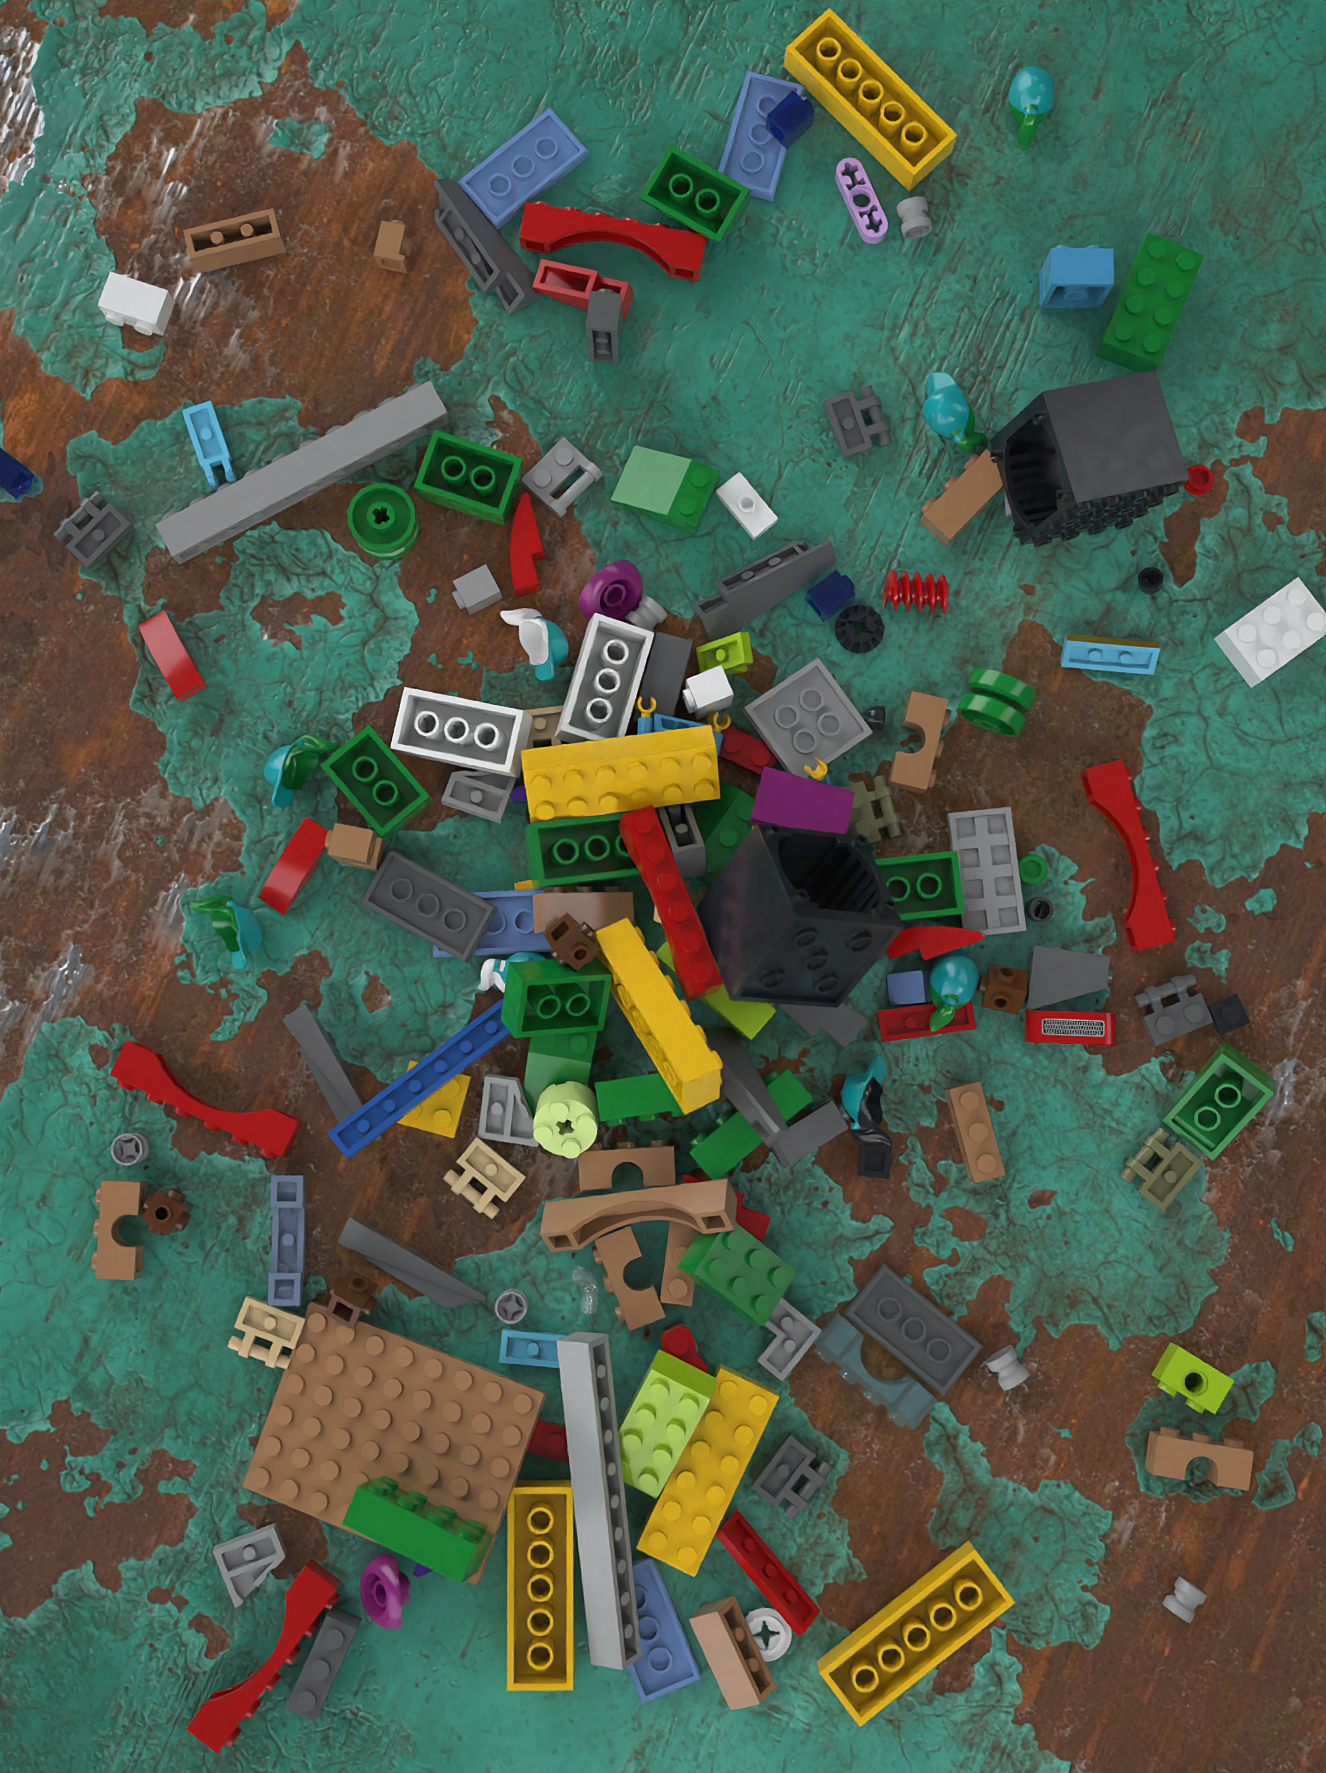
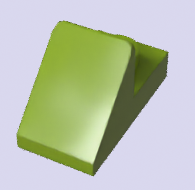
M738 632L696 647L700 673L722 665L725 675L743 673L747 671V665L753 663L749 632Z

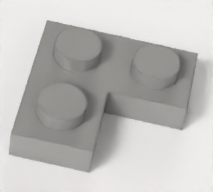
M781 1297L765 1323V1326L775 1333L776 1336L760 1354L757 1361L779 1380L783 1381L821 1334L822 1330Z

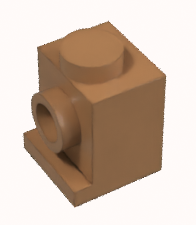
M392 220L391 222L381 221L374 251V258L378 268L402 273L408 272L405 256H410L412 238L408 236L409 226L405 222L399 220Z

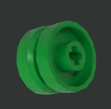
M388 483L371 484L361 489L351 500L347 511L348 526L360 549L367 555L381 561L397 560L407 555L417 544L421 533L420 519L409 495L401 488Z
M974 668L967 683L971 693L963 694L956 712L966 721L987 731L1008 737H1019L1027 721L1021 712H1028L1032 709L1037 697L1036 691L1028 684L1005 673L985 668Z

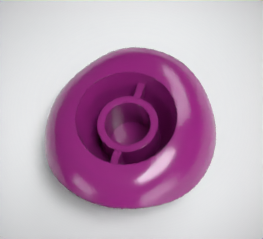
M619 560L597 572L585 586L579 597V607L583 615L591 620L593 615L598 613L625 623L624 618L630 611H635L639 607V601L643 597V582L639 570L632 562Z
M381 1553L368 1562L360 1577L359 1590L362 1605L372 1621L383 1629L399 1630L402 1626L401 1608L411 1598L409 1595L410 1581L405 1573L398 1570L397 1560L390 1553Z

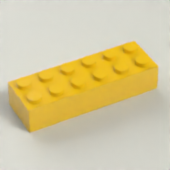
M830 8L786 47L783 66L908 191L913 189L952 152L957 134Z
M711 725L521 750L522 769L531 823L633 811L651 805L655 808L720 799L717 750Z
M624 918L596 931L597 936L594 940L601 950L595 957H598L612 973L610 991L684 1114L686 1115L719 1099L720 1084H722L720 1069L723 1068L722 1061L715 1050L710 1051L706 1044L707 1039L701 1026L693 1024L686 1002L683 999L678 1000L671 978L668 975L664 976L660 971V963L654 951H648L645 947V939L639 927H633L629 919Z
M719 1363L713 1377L717 1378L712 1398L657 1499L655 1498L636 1538V1549L693 1577L697 1574L779 1399L776 1390Z
M571 1479L516 1480L507 1505V1691L573 1690L575 1509Z
M968 1540L818 1659L816 1663L819 1673L860 1727L1015 1604V1601Z

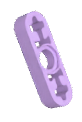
M845 158L837 165L835 181L861 238L870 244L879 243L886 235L888 221L861 162L855 158ZM845 169H848L850 173L855 172L853 179L855 187L852 189L850 177L848 175L844 176ZM858 194H864L869 198L870 203L868 206L861 208L854 204L853 198ZM870 213L873 225H880L878 233H875L873 229L867 230L869 226L867 215Z

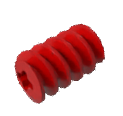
M891 570L884 584L883 610L888 601H891L895 611H897L900 602H904L905 610L908 612L912 604L916 603L918 612H922L925 604H928L930 613H934L937 605H941L943 614H946L949 584H947L945 575L940 574L935 582L933 575L928 573L922 582L920 573L915 572L910 581L908 572L903 571L897 580L896 572Z

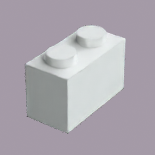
M110 272L98 307L105 315V319L115 325L123 326L126 323L134 326V329L146 335H152V333L163 335L175 301L168 290Z
M722 665L686 679L685 690H682L684 695L682 699L688 713L694 712L697 720L709 715L712 711H720L731 706L733 691Z

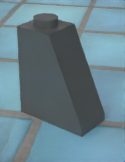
M1036 945L1029 947L1026 968L1027 993L1021 1009L1031 1010L1107 988V983H1111L1114 973V967L1110 965V957Z
M829 1100L788 1124L789 1132L770 1148L779 1164L786 1168L847 1130L848 1126L845 1121L849 1120V1116L841 1103L835 1105L833 1100Z

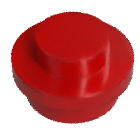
M1199 464L1187 468L1189 480L1182 484L1184 489L1189 494L1195 496L1207 493L1213 485V475L1210 469Z

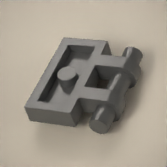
M866 386L860 390L863 399L856 401L853 390L823 400V406L843 460L872 451L873 445L870 438L873 437L878 438L881 447L892 444L889 435L891 431L889 423L883 419L880 410L882 404L879 396H875L872 386ZM868 412L873 425L866 427L861 413Z
M95 491L88 499L84 497L79 502L81 506L69 518L65 516L59 522L61 526L53 533L61 543L71 534L74 538L66 547L90 570L134 528L110 503L101 511L97 508L105 500L98 491ZM91 515L93 519L80 531L77 527Z
M1192 973L1182 977L1176 975L1170 978L1168 983L1156 988L1152 985L1143 990L1144 993L1133 997L1138 1008L1146 1005L1150 1007L1152 1013L1140 1018L1153 1046H1158L1213 1023L1202 994L1198 993L1190 997L1188 996L1187 988L1197 984L1196 978ZM1174 994L1177 1002L1163 1008L1161 999Z
M789 1433L750 1486L776 1508L784 1497L789 1500L790 1504L784 1510V1513L794 1520L801 1510L805 1511L809 1506L808 1500L818 1487L822 1488L827 1482L826 1476L833 1467L825 1460H822L816 1469L812 1468L809 1464L816 1454ZM803 1474L808 1480L799 1492H796L792 1489V1486Z

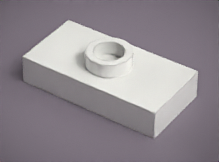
M740 472L715 492L716 496L753 540L757 539L778 522V517Z

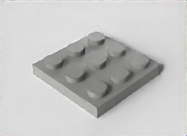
M819 657L745 706L742 710L785 771L807 779L811 776L804 771V766L807 765L814 771L818 766L817 761L814 759L815 757L828 765L873 733Z

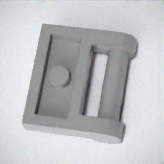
M563 437L521 479V483L552 513L561 518L567 512L566 508L593 481L597 482L603 476V473ZM581 468L584 473L558 500L554 499L552 495Z

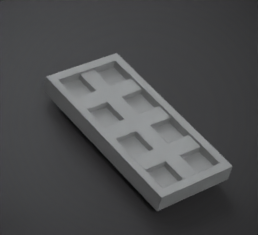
M1011 807L948 813L947 820L951 851H957L965 914L960 916L961 928L984 932L985 936L1027 931Z

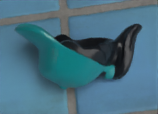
M875 1054L866 1072L852 1073L846 1077L843 1089L840 1091L841 1102L846 1113L851 1117V1134L855 1139L867 1143H883L888 1147H892L893 1141L891 1137L879 1128L883 1118L880 1103L883 1087L880 1084L886 1073V1062L882 1056Z

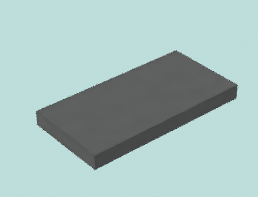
M392 848L388 850L360 902L465 963L470 962L499 909Z
M882 1263L843 1312L943 1396L946 1395L984 1347L884 1263Z

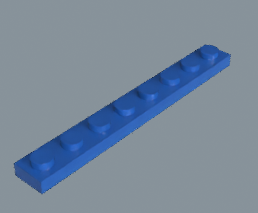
M503 998L328 1132L330 1138L348 1160L511 1034L501 1021Z

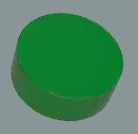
M1028 854L1018 860L1020 883L1023 885L1035 886L1046 878L1048 868L1042 857L1036 854Z

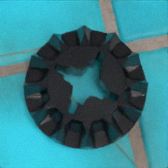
M856 604L846 607L838 616L835 623V635L839 644L844 649L852 653L862 654L872 651L880 644L885 626L883 625L881 614H878L871 606ZM865 618L866 624L864 628L869 633L862 632L860 636H857L856 640L853 639L855 628L851 626L852 623L858 624Z

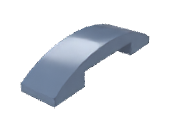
M271 1175L270 1208H273L271 1272L268 1274V1306H301L306 1253L305 1176Z

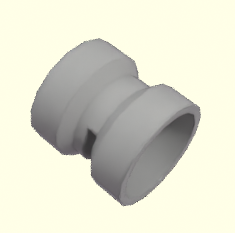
M911 197L897 205L898 216L903 221L901 225L902 235L906 239L923 237L933 229L931 219L926 215L928 205L925 197Z
M645 595L639 601V607L635 611H630L624 619L627 624L653 632V627L657 623H662L668 615L656 601Z
M140 1133L119 1135L111 1145L112 1157L121 1165L139 1164L147 1159L150 1153L149 1140Z
M517 1288L505 1290L495 1303L497 1317L507 1324L521 1321L529 1308L527 1295Z
M1012 1345L998 1350L985 1362L991 1372H998L997 1382L1003 1391L1019 1385L1030 1375L1026 1366L1020 1364L1017 1360L1018 1354Z
M1179 1576L1174 1584L1175 1595H1167L1162 1604L1178 1617L1191 1624L1196 1616V1607L1203 1604L1208 1595Z

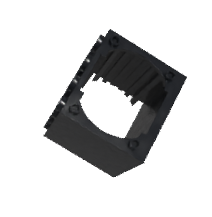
M1156 370L1043 391L990 440L992 447L990 458L995 457L991 461L997 464L1015 523L1013 532L1017 533L1014 536L1020 539L1021 546L1033 543L1034 547H1040L1051 543L1052 539L1061 537L1062 541H1068L1087 531L1089 535H1095L1107 530V527L1115 526L1116 530L1129 527L1134 524L1133 519L1147 515L1149 508L1162 504L1164 497L1178 493V487L1189 480Z
M757 823L696 907L730 1000L838 1008L905 926L897 911L896 902L892 900L865 836L861 834L849 835L785 827L774 823L770 825Z

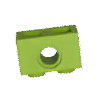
M1171 1342L1152 1373L1153 1377L1160 1380L1159 1388L1174 1397L1177 1392L1186 1396L1188 1399L1185 1404L1203 1414L1205 1409L1216 1414L1234 1383V1380ZM1190 1373H1195L1197 1382L1194 1387L1187 1389L1185 1378Z

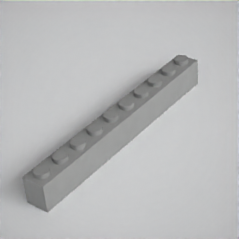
M431 381L416 383L407 390V393L398 398H387L377 409L357 414L352 422L344 426L337 425L330 428L325 436L317 440L305 441L293 453L289 455L281 454L275 457L270 465L262 469L255 468L248 471L243 479L235 483L229 482L221 485L216 490V493L207 498L199 497L193 500L188 508L180 512L173 511L162 517V521L155 525L172 557L180 565L433 432L434 429L437 430L450 423L448 412Z
M576 1331L557 1340V1357L559 1359L560 1386L563 1396L564 1422L568 1443L567 1452L570 1462L571 1486L575 1509L574 1517L576 1520L581 1582L583 1584L585 1603L584 1611L588 1631V1647L591 1664L624 1670L641 1658L642 1653L608 1334Z

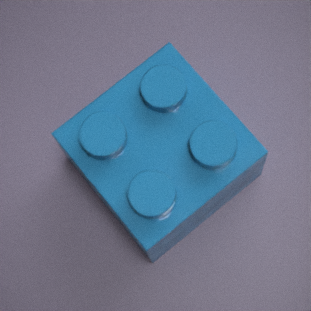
M1059 245L1051 248L1039 272L1040 308H1101L1114 285L1113 248H1104L1101 245H1090L1086 248Z

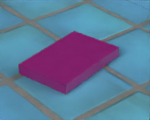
M764 766L749 824L756 825L761 823L770 825L774 823L785 827L846 834L855 792Z

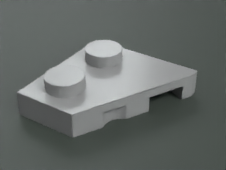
M482 770L475 772H452L441 802L443 805L501 824L511 798L509 794L513 792L518 778Z
M489 1073L485 1075L478 1138L538 1147L540 1143L533 1136L534 1119L519 1078Z
M276 1523L214 1546L213 1553L234 1607L240 1606L244 1602L245 1597L256 1586L258 1587L267 1577V1574L276 1568L286 1557L287 1550Z

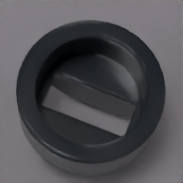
M1154 567L1143 569L1138 576V586L1141 592L1148 595L1157 593L1163 586V573ZM1146 578L1148 579V581H1149V583L1151 584V586H1149V585L1144 581Z
M871 706L864 711V715L871 716V718L864 719L871 730L883 731L886 707Z
M1035 897L1028 901L1025 912L1032 921L1045 922L1053 914V905L1045 897ZM1037 902H1040L1039 905H1038V907H1037L1036 913H1035V915H1034V910H1035L1036 904H1037Z

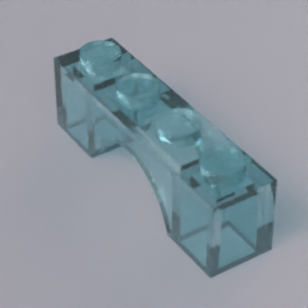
M837 1311L822 1327L821 1334L813 1342L817 1346L814 1352L823 1361L829 1364L833 1360L842 1369L838 1373L852 1386L857 1381L864 1387L866 1391L863 1395L876 1407L882 1403L888 1408L890 1413L887 1416L901 1429L906 1424L910 1429L914 1430L938 1401L910 1375L898 1380L886 1381L869 1374L861 1360V1344L864 1335Z

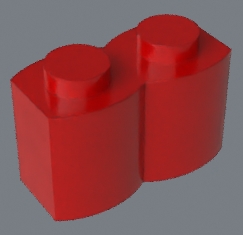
M679 1321L661 1330L664 1352L709 1374L705 1360L696 1351L693 1333L685 1322Z

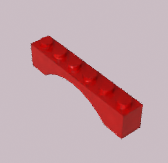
M542 201L535 203L526 202L519 234L522 250L549 255L579 243L600 241L621 244L647 255L660 265L669 277L697 282L700 279L706 248V237L693 229H684L682 231L671 229L670 226L662 223L649 225L641 223L634 218L616 219L602 212L594 214L583 213L574 207L561 209L552 207L550 204Z
M1121 759L1085 769L1080 773L1088 803L1100 811L1115 827L1124 842L1130 858L1132 894L1128 911L1123 920V926L1131 953L1175 941L1176 926L1173 918L1167 915L1165 908L1167 895L1163 886L1159 887L1156 877V874L1159 873L1158 864L1155 857L1150 856L1147 844L1150 843V837L1147 828L1142 826L1138 814H1141V806L1137 796H1133L1131 791L1132 774L1129 767H1124L1123 760Z
M653 805L623 814L618 828L629 856L642 875L656 906L670 948L675 973L686 1001L690 1002L716 993L723 985L722 978Z
M126 1040L109 1074L118 1079L116 1083L118 1086L134 1092L135 1088L146 1092L145 1098L159 1105H162L165 1101L175 1106L173 1112L191 1119L192 1115L203 1119L201 1125L215 1132H219L220 1129L232 1133L230 1139L245 1146H248L249 1142L260 1147L259 1153L274 1160L277 1159V1156L285 1157L288 1155L304 1122L277 1108L241 1113L209 1105L192 1095L177 1080L169 1069L163 1054L136 1041Z
M311 1558L286 1592L284 1626L277 1647L271 1657L246 1680L227 1689L213 1692L186 1730L216 1754L224 1744L230 1747L242 1731L237 1727L244 1717L250 1720L261 1705L257 1698L265 1689L270 1693L280 1679L281 1675L277 1671L284 1662L290 1665L301 1650L297 1646L303 1635L310 1638L321 1623L316 1617L323 1608L329 1611L341 1594L336 1590L342 1581Z

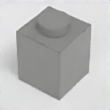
M486 564L453 581L456 591L452 592V595L460 609L466 607L469 615L503 599Z

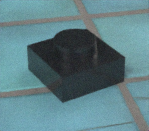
M1237 994L1207 1006L1218 1035L1226 1034L1250 1023Z
M859 1143L856 1175L889 1179L892 1147Z

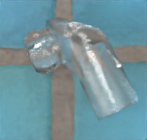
M585 1265L584 1268L576 1266L573 1268L572 1282L574 1284H583L581 1312L594 1314L597 1312L599 1289L593 1271Z

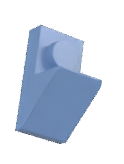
M931 970L887 974L889 1006L933 1002L929 995Z

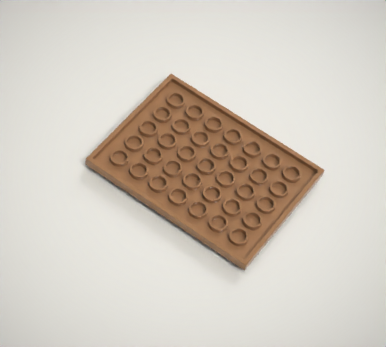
M310 1301L304 1316L307 1319L295 1350L292 1349L289 1358L291 1361L289 1367L283 1373L242 1487L378 1543L341 1523L357 1486L377 1477H390L399 1482V1488L407 1492L415 1490L423 1493L428 1497L427 1502L437 1507L440 1504L449 1506L457 1511L456 1516L466 1521L469 1519L477 1520L487 1526L486 1531L494 1534L479 1571L466 1580L478 1585L481 1582L547 1392L360 1319L354 1329H351L326 1315L328 1306L316 1301Z

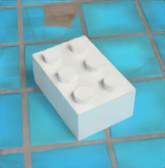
M1297 577L1224 630L1214 640L1252 688L1326 635V612L1299 577Z

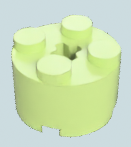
M565 1081V1084L556 1086L553 1084L547 1087L540 1095L533 1122L534 1139L549 1152L565 1156L566 1158H575L588 1149L596 1138L599 1124L598 1104L594 1092L587 1086L574 1081Z

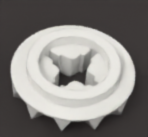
M762 1606L757 1610L750 1611L745 1620L764 1661L768 1662L778 1659L787 1651L790 1645L791 1627L775 1608L771 1609ZM762 1621L766 1622L769 1630L775 1631L774 1634L769 1635L767 1647H765L762 1636L754 1635L761 1631Z

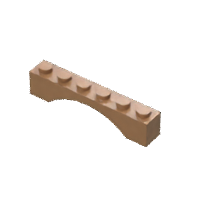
M714 1179L705 1182L683 1183L675 1186L653 1187L637 1191H623L614 1194L546 1202L540 1235L550 1252L555 1253L582 1249L591 1241L610 1230L646 1220L679 1222L696 1229L702 1234L735 1230L737 1197L728 1179Z

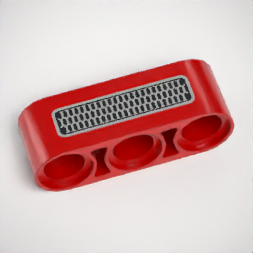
M1025 1010L1024 1042L1116 1045V1013Z

